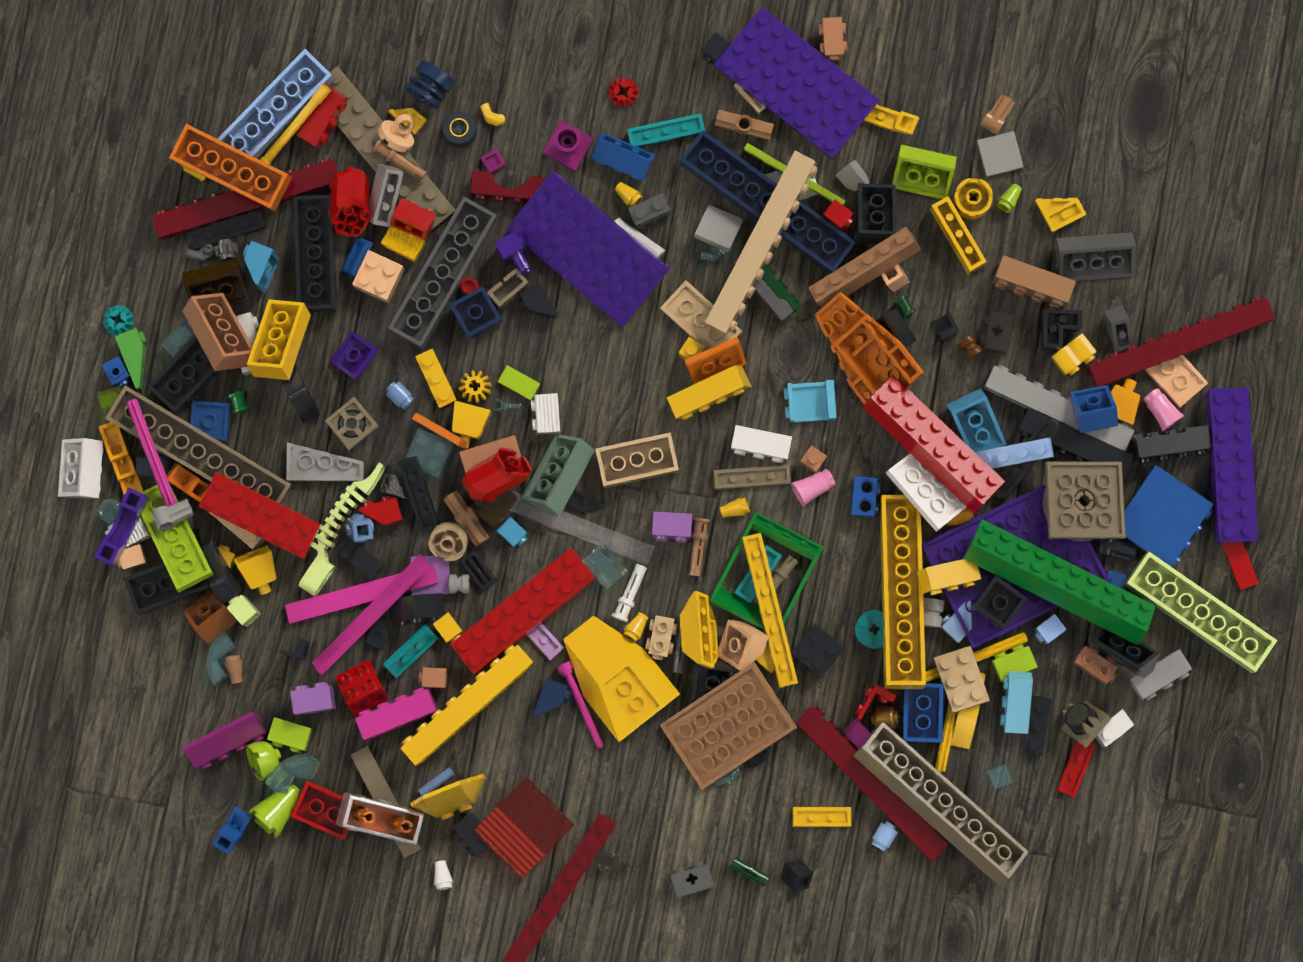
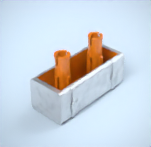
M344 792L336 825L348 830L360 831L392 839L396 842L416 845L424 813L406 806L391 804L392 802L374 800L358 794L354 795Z

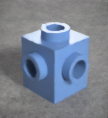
M364 514L352 515V518H347V524L345 525L346 535L357 543L373 539V521Z

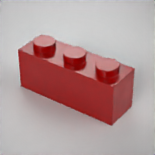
M328 86L331 92L305 120L297 136L315 147H322L328 142L331 129L336 127L340 112H343L347 106L346 101L349 97L331 86Z

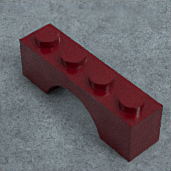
M473 170L471 196L475 197L476 200L492 198L495 202L513 200L512 203L524 204V202L530 200L546 177L529 176L526 183L521 187L507 189L495 181L492 172Z

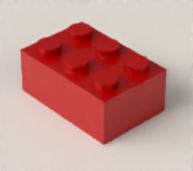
M306 781L291 817L342 840H346L350 833V830L336 825L343 796L311 781Z

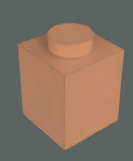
M811 445L801 459L800 464L815 474L827 456Z
M423 667V672L419 671V683H422V687L446 688L447 669Z

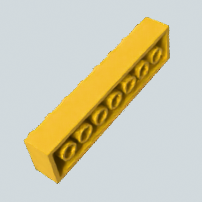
M519 645L516 647L510 646L504 652L506 656L501 660L499 658L494 660L490 664L491 669L489 671H482L475 677L477 681L472 686L467 684L460 691L462 694L458 698L453 697L446 703L447 708L443 711L439 709L431 716L433 720L430 723L424 722L416 729L418 733L414 737L410 735L402 742L401 750L415 766H420L535 664Z

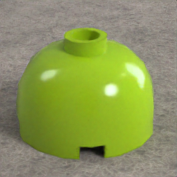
M257 741L246 745L249 764L251 768L254 767L257 771L254 774L258 780L263 781L273 776L279 767L278 759L281 758L278 748H273L271 744L265 741Z

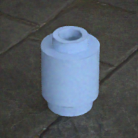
M888 821L885 824L881 822L872 837L874 840L871 844L885 851L886 848L890 847L898 833L895 831L896 826Z

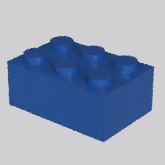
M926 683L924 689H903L901 738L905 742L942 743L944 684Z

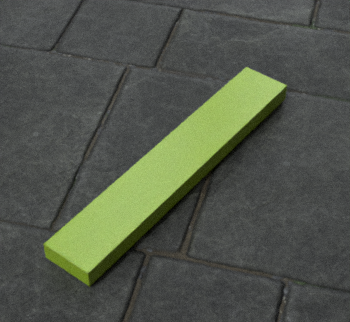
M749 143L744 147L745 152L783 174L787 167L786 165ZM809 179L807 184L809 186L808 189L830 202L836 199L842 205L846 203L844 199Z

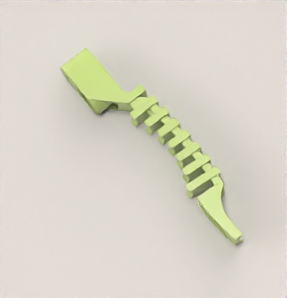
M378 463L368 478L353 482L351 486H347L345 489L347 490L346 493H342L340 496L341 500L334 504L336 506L335 509H331L329 512L331 514L330 517L324 520L326 524L321 526L320 529L322 531L316 536L318 544L315 542L312 544V547L317 550L318 555L298 585L314 597L321 591L335 569V566L329 563L327 553L329 547L333 548L335 546L333 542L328 540V537H337V534L331 529L332 527L340 529L341 526L336 523V520L339 519L344 522L346 518L341 515L342 511L348 515L352 512L346 507L347 503L355 509L359 506L351 499L352 496L362 503L367 501L356 491L359 488L367 495H370L385 470V466L381 463Z

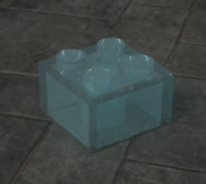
M418 428L405 458L417 456L423 474L440 480L455 445L448 440Z

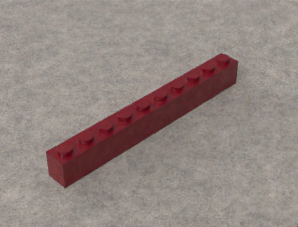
M326 158L319 161L320 164L313 166L312 164H307L297 171H285L292 179L279 204L293 200V196H307L329 189L333 176L338 172L334 159ZM229 189L227 193H215L210 196L211 198L205 200L203 198L193 200L192 204L186 206L185 204L177 205L170 211H158L156 215L152 216L158 238L164 241L200 227L267 207Z
M1259 296L1249 300L1250 304L1245 306L1242 303L1231 307L1232 311L1227 313L1225 310L1215 313V317L1209 320L1207 317L1197 320V324L1190 327V324L1179 327V331L1176 333L1168 331L1161 334L1162 338L1155 340L1154 337L1143 341L1144 345L1142 346L1132 345L1126 348L1127 352L1121 354L1119 351L1109 354V358L1102 361L1099 358L1091 361V365L1087 370L1094 387L1111 384L1142 372L1145 369L1162 364V362L1175 359L1180 355L1191 353L1271 322L1275 319L1267 297L1261 299Z
M811 706L795 721L800 729L933 862L949 846L946 843L947 839L939 832L937 833L927 821L853 756L859 748L855 750L850 745L852 741L845 734L841 736L836 731L838 729L837 725L831 720L828 722L823 717L825 713L818 706L815 708Z
M600 813L502 962H525L617 825L616 822Z

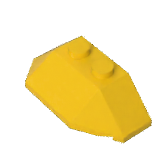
M694 591L680 614L682 652L697 664L712 669L719 657L716 619L709 603V596Z

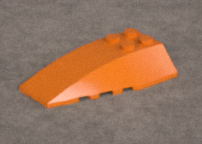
M839 292L815 314L825 337H828L832 344L830 347L833 353L836 352L841 370H844L848 377L846 380L863 404L892 375L908 388L924 373L897 338L842 292Z

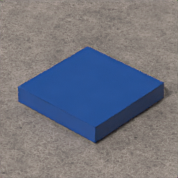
M192 401L190 424L218 441L228 442L231 404Z

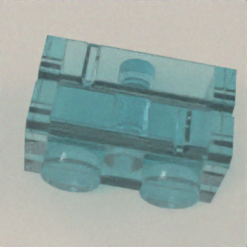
M603 542L582 560L587 568L597 577L598 582L606 589L628 572Z

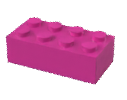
M422 687L412 691L414 694L412 696L402 695L395 698V702L392 704L385 702L377 705V710L371 711L367 709L358 713L359 717L355 718L363 740L368 741L433 715L438 711L431 690H425Z

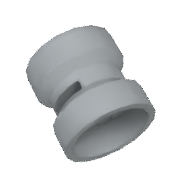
M456 574L449 575L450 594H456L458 590L463 594L469 593V574H463L459 578Z

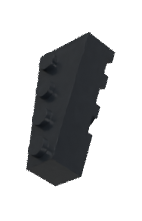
M1209 425L1185 428L1182 431L1169 430L1163 432V434L1152 432L1144 435V437L1142 434H1137L1130 439L1132 455H1134L1133 461H1139V464L1150 463L1151 459L1158 458V461L1169 460V456L1177 455V458H1184L1189 456L1188 453L1196 452V455H1203L1208 453L1207 450L1212 449Z

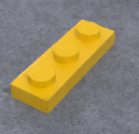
M433 348L415 356L439 408L441 409L457 401Z

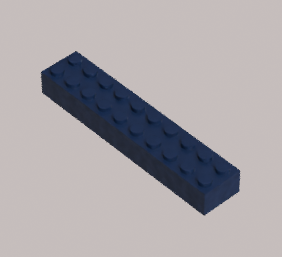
M704 130L700 132L680 159L682 167L757 222L777 186L775 182ZM799 201L800 205L796 213L792 212L789 217L791 222L787 230L783 229L780 234L782 240L828 274H831L840 267L855 247L856 242Z

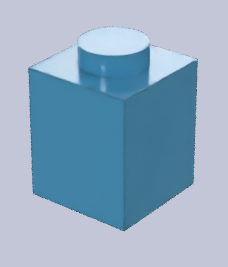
M511 517L497 530L514 548L517 545L521 547L527 541L526 536L528 533Z

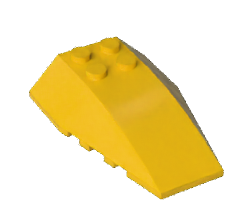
M480 774L457 781L419 797L411 802L410 805L412 808L445 820L454 816V811L460 810L461 813L472 809L471 805L476 802L486 776L485 774Z

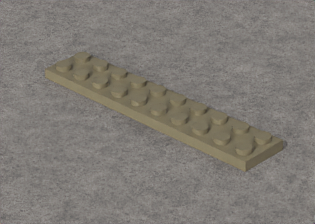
M338 66L335 67L330 73L336 79L329 86L349 97L346 101L347 106L345 110L340 112L337 118V126L375 173L378 164L393 166L404 172L397 200L399 202L401 199L412 201L416 205L430 209L435 213V224L431 229L433 231L452 216L456 210L427 174L419 182V180L393 162H386L384 157L372 152L375 144L380 139L378 128L383 121ZM407 150L406 152L398 151V153L419 166Z

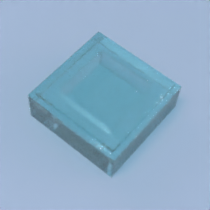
M1006 764L987 771L994 789L1013 782Z

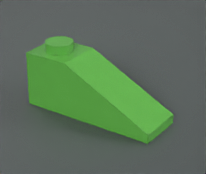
M137 328L115 336V339L136 390L141 391L143 390L146 346L144 343L147 340L143 331L140 332Z

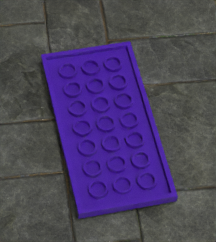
M763 7L759 9L714 64L718 70L830 159L835 157L880 102L877 97Z
M554 170L551 171L507 228L510 233L515 232L517 236L520 234L525 245L621 327L625 326L670 270L666 264Z

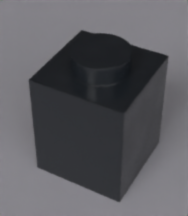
M715 32L701 49L702 58L709 64H715L730 46V43Z

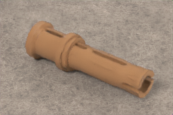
M379 139L372 150L373 153H378L384 157L386 162H393L419 180V182L424 179L427 171L421 169L398 153V151L387 146L388 144L384 142V139Z
M693 518L694 530L691 534L693 546L688 575L701 577L704 542L708 539L706 534L710 520Z

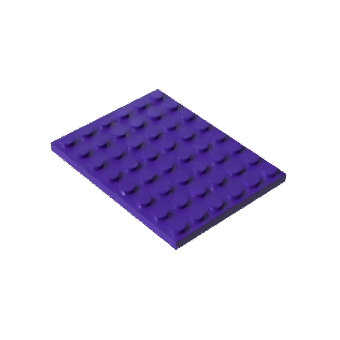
M1046 484L922 544V550L930 566L962 560L974 531L983 519L1110 582L1090 541L1079 542L1070 539H1048L1047 519L1043 510V494ZM978 566L981 579L975 581L974 586L964 588L963 585H959V589L947 592V588L942 589L972 649L1059 607L999 577L1027 598L1006 629L1000 631L967 607L968 601H971V606L995 574ZM964 603L965 609L971 613L972 629L968 631L958 611Z

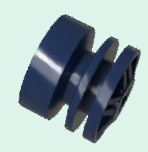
M422 60L415 70L421 78L418 79L411 76L410 81L413 84L406 83L404 88L421 104L438 109L440 104L436 100L440 102L444 100L439 91L449 93L455 81L437 66Z

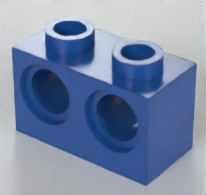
M854 476L850 516L874 518V514H878L879 502H876V495H880L881 483H877L878 478ZM862 484H870L872 491L869 493L863 492L861 489ZM867 502L870 505V510L863 512L860 509V503Z

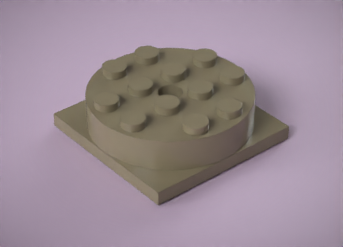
M1045 462L1046 488L1043 494V510L1047 519L1048 539H1070L1085 542L1094 539L1126 538L1122 462ZM1079 498H1082V499L1085 500V502H1086V506H1085V507L1082 506V505L1079 503V501H1078Z

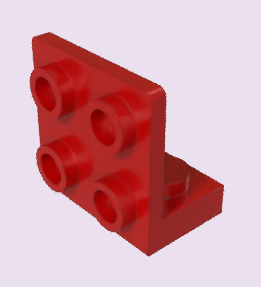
M366 660L335 677L346 704L354 717L359 715L358 713L371 709L389 699L380 684L370 660Z
M877 684L874 687L870 686L864 695L867 700L864 705L861 703L855 712L857 715L856 720L860 721L874 695L877 696L876 700L885 705L888 702L893 703L897 695Z

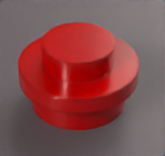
M465 278L460 284V290L465 296L479 288V284L474 278Z

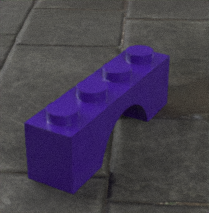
M128 487L120 503L117 518L107 536L102 540L94 556L95 558L116 567L149 500L148 496Z

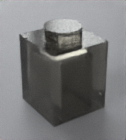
M385 473L380 492L397 498L408 499L409 495L403 477Z

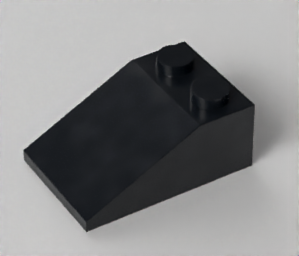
M719 657L712 669L695 663L691 704L734 676L735 667Z

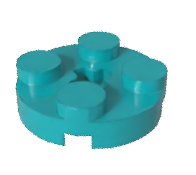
M878 610L865 612L859 617L855 625L857 640L869 649L883 647V612ZM872 624H875L876 627L880 628V631H877V635H873V632H869V628H872Z

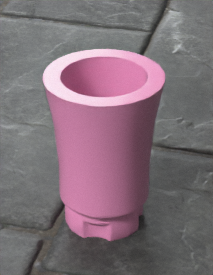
M1158 388L1143 398L1163 432L1184 418V415L1176 409Z
M827 469L791 483L793 492L803 507L836 485L832 474Z

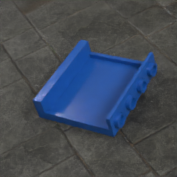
M1155 465L1124 508L1125 536L1144 551L1152 553L1169 566L1175 567L1181 559L1179 557L1181 551H1186L1192 543L1190 541L1192 535H1197L1201 530L1202 526L1200 523L1203 519L1207 520L1212 514L1213 510L1211 507L1213 503Z

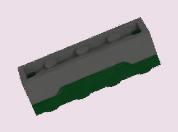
M736 259L733 262V267L735 266L738 259ZM764 265L762 268L764 274L759 282L756 280L753 286L755 287L754 292L779 322L782 323L799 309V300L794 294L790 295L786 291L787 286L781 279L777 280L775 278L774 270L769 265Z

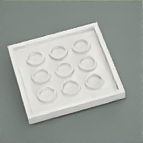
M911 453L886 472L889 478L936 532L967 508Z

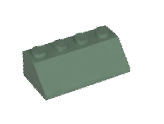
M556 434L521 500L546 513L560 516L595 450L581 438Z

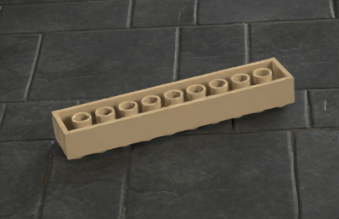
M794 151L707 317L706 324L727 335L729 331L733 333L737 325L735 320L738 314L742 316L746 308L744 303L747 297L749 299L752 297L755 291L753 286L756 280L759 282L764 274L763 266L765 263L767 265L770 263L773 257L771 253L773 247L777 248L780 244L782 230H787L791 222L789 218L791 213H796L800 205L798 201L800 196H805L809 188L807 184L809 179H813L818 171L816 161Z

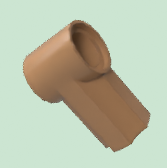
M1001 94L992 110L986 114L980 125L997 135L1015 102Z

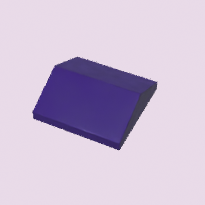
M351 331L329 362L349 377L357 380L379 349Z

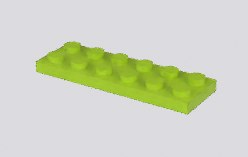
M158 485L141 492L149 497L141 516L177 591L181 592L214 575L187 518L175 523V526L168 531H159L152 514L156 508L165 506ZM173 492V495H174V497H175L176 502L179 503L178 500H177V498H176V496H175V494H174V492Z

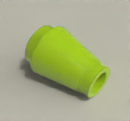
M1012 184L998 198V208L1006 213L1014 210L1022 191L1021 187L1017 184Z

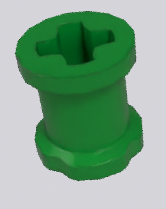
M238 391L228 395V398L232 400L234 414L250 410L244 398L245 391Z

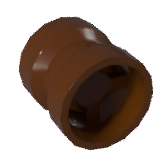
M974 335L967 337L957 344L960 350H964L967 361L984 351L980 345L976 344Z

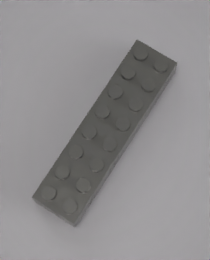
M466 197L462 198L389 325L388 329L391 333L422 350L424 349L462 280L465 278L498 220L497 214Z

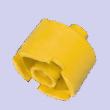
M968 178L958 185L952 201L961 217L967 220H974L987 213L992 204L993 194L991 187L984 180ZM970 197H976L975 201L969 200Z

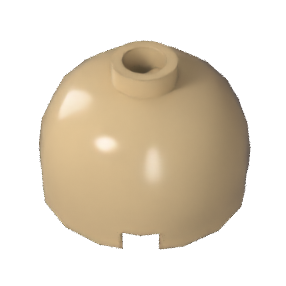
M444 522L437 525L432 531L428 544L430 551L437 558L439 556L444 558V561H455L461 558L466 551L468 538L460 525L453 522Z

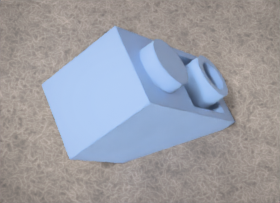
M968 601L967 607L970 611L971 601ZM964 603L958 611L968 631L972 629L971 613L965 609ZM955 613L952 616L947 614L942 620L943 625L941 629L956 643H959L964 638L965 633Z

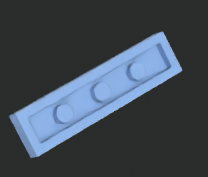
M1051 438L975 452L992 469L1054 457Z

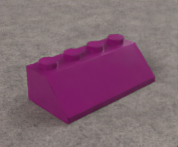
M250 712L183 746L182 749L195 768L204 770L212 765V761L216 759L221 761L229 757V752L233 750L239 752L246 748L247 743L261 741L264 739L263 735L267 732L257 712Z

